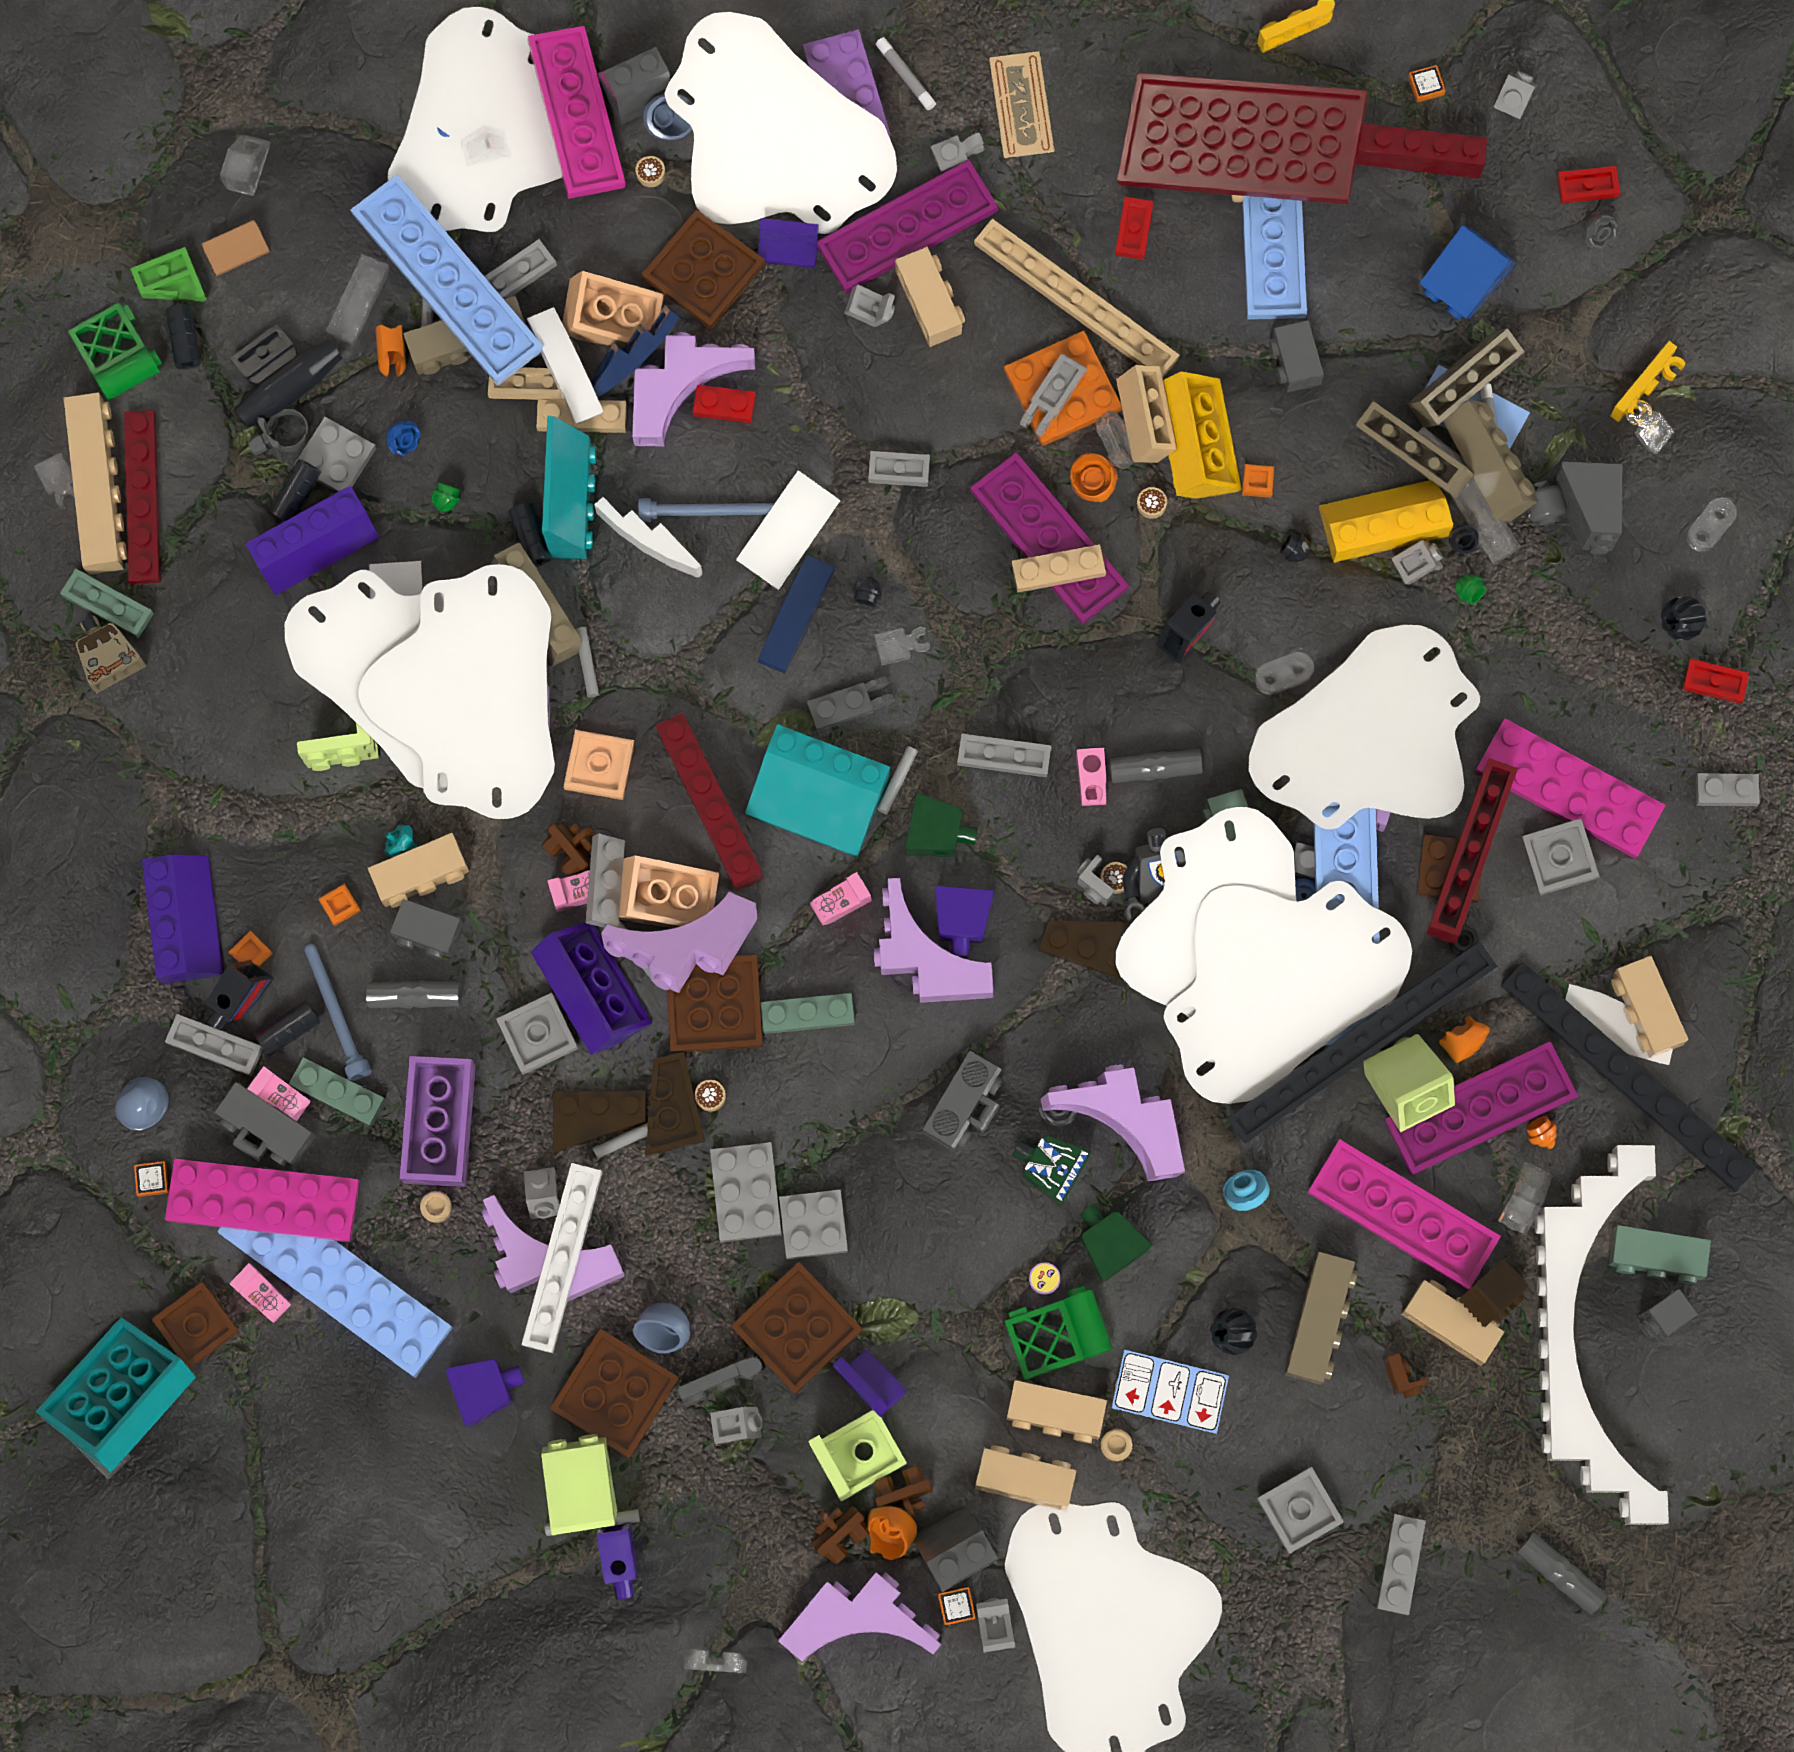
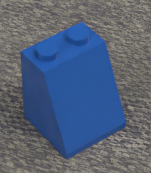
M1462 225L1419 284L1425 287L1423 293L1437 303L1441 299L1449 305L1446 311L1459 320L1462 317L1471 319L1517 262L1473 229Z

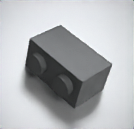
M1309 320L1274 328L1272 339L1269 340V348L1272 357L1277 356L1279 366L1276 367V373L1279 383L1285 385L1286 392L1321 385L1324 373Z
M403 899L390 933L397 940V945L413 950L414 946L425 949L424 954L441 960L442 956L452 957L464 924L460 918Z
M1678 1289L1637 1317L1641 1321L1639 1327L1645 1336L1649 1339L1653 1338L1658 1342L1675 1332L1698 1314L1680 1289Z

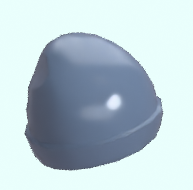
M665 94L652 98L645 106L643 113L644 125L647 131L655 138L667 141L677 140L685 137L692 130L691 125L668 106ZM677 94L686 104L693 105L688 98Z
M137 1077L124 1086L116 1100L115 1112L118 1120L131 1130H144L152 1127L164 1117L169 1107L167 1089L161 1082L149 1077Z
M661 1302L647 1307L642 1312L634 1325L633 1334L638 1342L647 1349L657 1353H670L682 1348L690 1338V1326L687 1316L678 1306Z

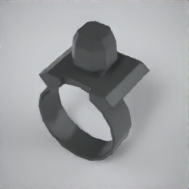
M284 409L270 417L268 423H266L264 418L258 417V424L263 434L259 435L257 433L247 443L254 455L268 451L267 448L269 446H272L277 456L282 458L284 452H294L306 444L310 429L305 417L300 412L293 409ZM296 415L302 418L306 424V433L303 439L292 446H281L279 442L272 440L270 437L271 427L279 417Z

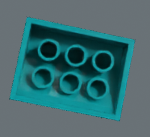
M547 416L542 532L551 558L587 559V549H592L593 532L588 531V521L594 520V503H589L590 492H595V474H591V464H596L597 450L596 446L591 445L588 435L555 416Z
M777 724L765 753L745 815L858 858L891 776L890 767Z
M120 1317L36 1410V1413L86 1455L111 1473L196 1377L179 1357Z

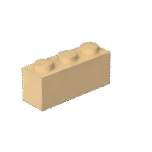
M928 247L896 259L895 271L929 347L961 335L962 323L965 322V318L959 306L954 307L951 297H954L948 280L943 281L939 272L942 271V267L937 255L931 256Z
M1135 365L1116 379L1133 462L1158 463L1177 450L1160 366Z
M453 833L368 868L381 902L385 907L390 905L392 908L401 906L403 899L408 900V897L419 893V896L427 895L436 890L435 886L447 882V884L458 882L464 878V874L469 872Z
M1652 956L1618 968L1612 974L1614 978L1611 980L1616 995L1622 996L1624 1000L1626 1019L1630 1024L1635 1025L1639 1034L1636 1036V1040L1643 1053L1647 1052L1648 1057L1652 1058L1680 1047L1689 1040Z
M1425 1280L1421 1282L1401 1315L1478 1365L1485 1364L1504 1333L1503 1330L1498 1328L1500 1323L1497 1325L1493 1320L1486 1327H1482L1481 1322H1477V1318L1473 1317L1472 1313L1468 1312V1308H1464V1304L1459 1302L1460 1297H1457L1455 1300L1445 1294L1447 1289L1434 1280H1431L1429 1283Z
M1015 1380L1006 1420L1013 1421L1012 1427L1030 1430L1031 1425L1043 1428L1042 1433L1061 1437L1062 1432L1074 1434L1073 1440L1091 1444L1092 1439L1100 1438L1107 1400Z
M992 1445L991 1449L984 1448L975 1490L1067 1511L1076 1475V1470L1070 1469L1071 1464L1058 1460H1053L1052 1464L1040 1462L1039 1456L1029 1453H1022L1021 1457L1009 1454V1449Z

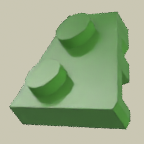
M185 247L130 268L142 298L201 302L207 300Z

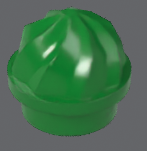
M438 482L436 489H432V503L439 511H451L461 500L459 498L461 490Z
M1465 574L1459 577L1455 585V591L1462 602H1468L1470 605L1477 603L1487 589L1483 584V579L1472 574Z

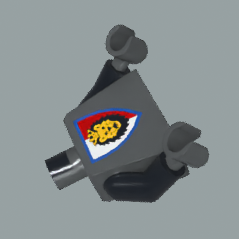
M1162 828L1151 829L1147 832L1149 844L1135 849V857L1130 859L1123 874L1125 901L1129 903V906L1124 911L1127 920L1131 919L1130 909L1132 907L1138 909L1140 915L1144 911V907L1141 904L1153 902L1164 890L1165 878L1160 851L1162 844L1166 840V834ZM1176 847L1174 850L1176 864L1182 868L1186 865L1184 850L1182 847Z

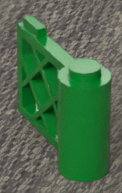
M119 302L68 330L69 335L108 401L160 373L158 367L162 365L154 349L148 352L134 329L132 323L136 319L128 305L121 307ZM119 314L122 318L119 329L107 328L108 319ZM87 331L96 332L93 344L81 342L78 336ZM103 333L116 336L112 348L99 346ZM122 337L134 339L137 343L136 346L127 351L119 350ZM96 352L109 354L107 362L96 368L93 364Z
M1085 1286L1078 1287L1067 1292L1068 1298L1030 1312H1028L1027 1307L1009 1312L1010 1319L1005 1320V1324L1025 1380L1113 1350L1093 1290L1086 1291ZM1060 1309L1063 1322L1058 1332L1042 1325L1047 1313ZM1041 1315L1038 1323L1031 1320L1032 1318ZM1023 1321L1036 1325L1029 1343L1017 1337L1013 1325ZM1065 1326H1066V1329H1067L1069 1338L1066 1337V1336H1064V1335H1062ZM1040 1328L1056 1335L1049 1352L1033 1345ZM1060 1338L1071 1342L1075 1356L1063 1360L1052 1355ZM1020 1343L1027 1346L1024 1353L1022 1352ZM1031 1348L1047 1355L1041 1368L1029 1372L1025 1359ZM1050 1358H1053L1058 1361L1053 1364L1047 1365Z

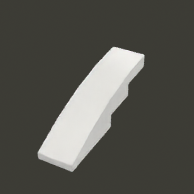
M553 307L527 318L526 320L533 335L543 345L541 354L550 374L552 373L562 399L567 404L575 425L603 414V409L555 308Z
M604 497L594 504L597 514L607 524L644 553L672 568L697 578L703 574L701 565L661 523L651 531L632 510L625 517H622Z

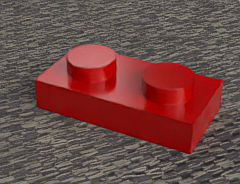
M1616 166L1558 172L1556 176L1561 204L1619 198L1621 193Z
M1124 198L1115 256L1144 260L1154 201Z
M697 385L693 416L752 424L756 393L753 391Z
M1690 658L1682 690L1741 704L1744 700L1749 673Z

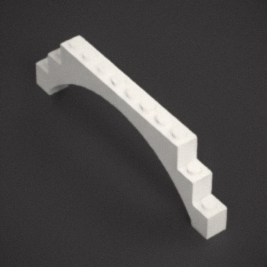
M1617 1145L1612 1149V1154H1608L1607 1158L1608 1172H1613V1176H1580L1576 1180V1184H1572L1571 1187L1572 1203H1577V1207H1544L1540 1210V1215L1535 1216V1232L1540 1234L1541 1246L1536 1247V1263L1541 1265L1542 1277L1537 1278V1294L1542 1296L1543 1308L1538 1309V1326L1543 1327L1544 1340H1539V1357L1544 1358L1545 1370L1540 1371V1389L1545 1390V1403H1541L1540 1409L1541 1421L1546 1422V1434H1542L1541 1445L1542 1452L1547 1453V1461H1585V1466H1581L1580 1480L1581 1485H1586V1493H1624V1498L1619 1500L1620 1517H1625V1525H1664L1669 1523L1667 1491H1658L1642 1478L1619 1454L1608 1439L1592 1411L1582 1385L1576 1361L1573 1334L1574 1306L1579 1277L1587 1253L1598 1231L1620 1201L1641 1181H1650L1656 1177L1655 1145Z

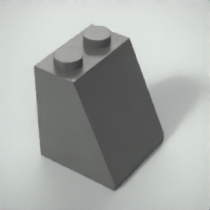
M656 47L597 73L598 80L621 124L643 115L645 106L652 98L665 94L670 82L669 70Z
M1562 462L1553 479V485H1558L1562 489L1566 504L1565 514L1581 550H1590V553L1596 555L1606 554L1608 551L1613 550L1622 534L1623 464Z
M966 1506L917 1533L913 1541L942 1593L998 1560L982 1529Z

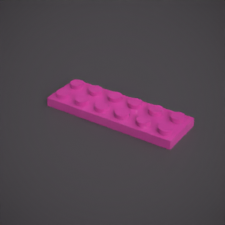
M585 26L528 36V45L568 199L625 188V179Z
M1506 718L1501 723L1475 770L1476 773L1482 775L1489 758L1518 768L1510 790L1511 792L1566 822L1582 819L1586 833L1634 859L1638 857L1666 806Z
M1340 1139L1307 1192L1312 1197L1467 1290L1472 1287L1501 1237Z
M174 1159L165 1220L175 1223L351 1242L360 1181L351 1178Z

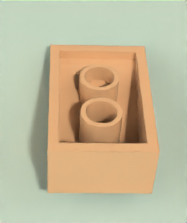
M581 271L570 278L562 324L568 336L574 339L611 346L613 343H616L620 347H625L639 324L650 330L661 312L664 294Z
M640 856L624 858L619 920L669 928H677L689 924L714 908L719 873Z

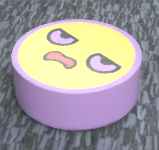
M1050 1263L1037 1264L1029 1275L1030 1286L1035 1292L1042 1295L1053 1293L1060 1283L1058 1269Z

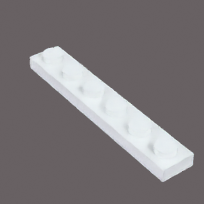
M571 1163L522 1346L549 1353L554 1352L601 1180V1170Z

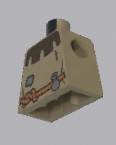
M96 616L89 617L80 623L86 636L78 640L75 645L87 681L96 694L146 667L143 659L113 623L102 627Z

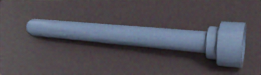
M639 498V518L643 522H651V519H657V516L767 515L775 503L657 504V501H651V498Z
M307 944L304 949L347 1057L345 1061L346 1067L344 1068L349 1081L364 1078L372 1072L368 1060L364 1059L357 1052L316 946L314 944Z

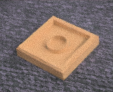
M575 730L563 786L564 790L623 800L635 741Z

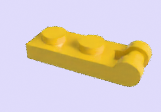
M1318 0L1317 5L1305 11H1294L1283 21L1278 23L1272 21L1263 26L1259 32L1257 42L1262 53L1328 24L1332 19L1335 6L1334 0Z

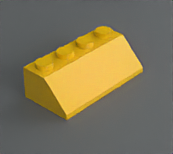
M1183 371L1164 379L1163 384L1177 450L1168 455L1176 495L1197 499L1242 490L1220 379Z
M1431 480L1319 505L1333 563L1413 545L1421 540L1431 541L1448 537L1453 528L1446 497L1439 486Z

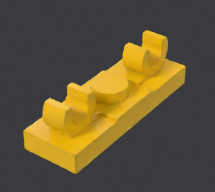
M1669 341L1617 403L1610 415L1613 419L1619 422L1626 414L1627 420L1631 424H1638L1640 418L1634 414L1633 410L1639 409L1645 414L1648 412L1649 405L1639 399L1644 393L1649 396L1659 384L1656 378L1662 371V375L1666 380L1673 381L1676 374L1669 367L1676 366L1682 370L1686 364L1682 358L1672 357L1677 349L1676 345Z

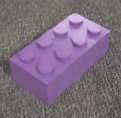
M859 29L803 44L805 64L844 97L879 118L884 124L891 141L890 131Z
M410 1056L400 1180L403 1183L466 1187L476 1067L471 1059Z

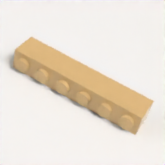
M99 392L65 397L64 407L82 567L89 575L124 570L123 560L127 559V548L125 542H121L120 531H124V521L122 514H118L117 503H121V494L118 485H114L113 475H118V468L115 457L111 458L110 448L115 446L112 430H108L107 420L111 419L109 402H105Z

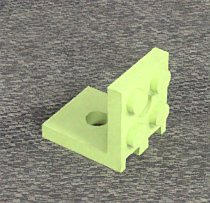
M357 723V733L297 742L299 756L307 768H312L314 771L330 769V765L342 764V766L346 767L356 766L362 760L380 758L378 743Z
M873 1410L823 1439L818 1435L808 1441L841 1502L875 1483L876 1480L889 1475L907 1464L882 1418ZM860 1443H868L872 1446L873 1455L869 1460L861 1461L856 1457L855 1449Z

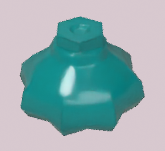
M399 824L391 833L387 832L385 836L388 840L385 842L384 853L388 857H395L417 848V844L413 840V830L409 825Z

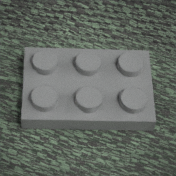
M772 1143L710 1149L720 1242L782 1235Z

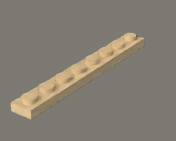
M994 219L987 224L974 240L975 246L1138 365L1160 366L1162 379L1179 359L1178 353Z

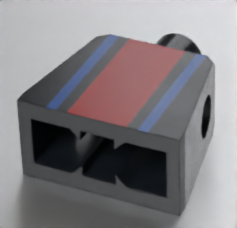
M1206 592L1202 598L1193 594L1166 622L1157 646L1181 664L1211 628L1217 614L1215 609L1220 605L1219 598L1211 592Z
M252 960L229 964L206 1001L207 1005L214 1010L207 1020L208 1023L222 1031L229 1021L244 1018L272 983L274 977L257 964H254Z

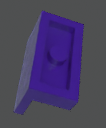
M760 218L758 255L765 259V263L808 268L815 267L818 250L817 241H819V224Z
M869 1350L863 1351L851 1364H848L841 1357L832 1365L839 1375L879 1417L906 1393V1389Z

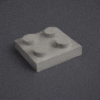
M324 417L298 459L305 460L320 469L322 473L317 482L335 492H339L350 485L351 487L354 485L377 448L375 444Z
M1582 819L1522 836L1540 895L1600 878Z
M552 993L496 1018L522 1075L578 1049Z
M841 1189L779 1197L787 1260L848 1252Z
M1312 1467L1257 1498L1288 1554L1344 1523Z

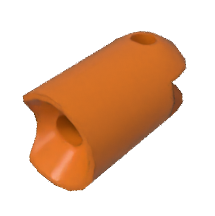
M378 325L375 328L379 370L387 377L389 365L395 363L396 375L399 377L406 369L403 326L387 328L384 325Z

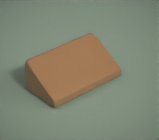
M255 220L202 243V247L216 276L270 252Z

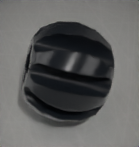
M1678 596L1667 602L1662 610V628L1675 640H1691L1700 635L1707 622L1705 617L1706 610L1697 599L1690 596Z
M1237 1308L1221 1311L1214 1318V1323L1210 1327L1213 1344L1221 1352L1230 1355L1247 1352L1254 1345V1340L1257 1338L1258 1333L1255 1320L1246 1311Z

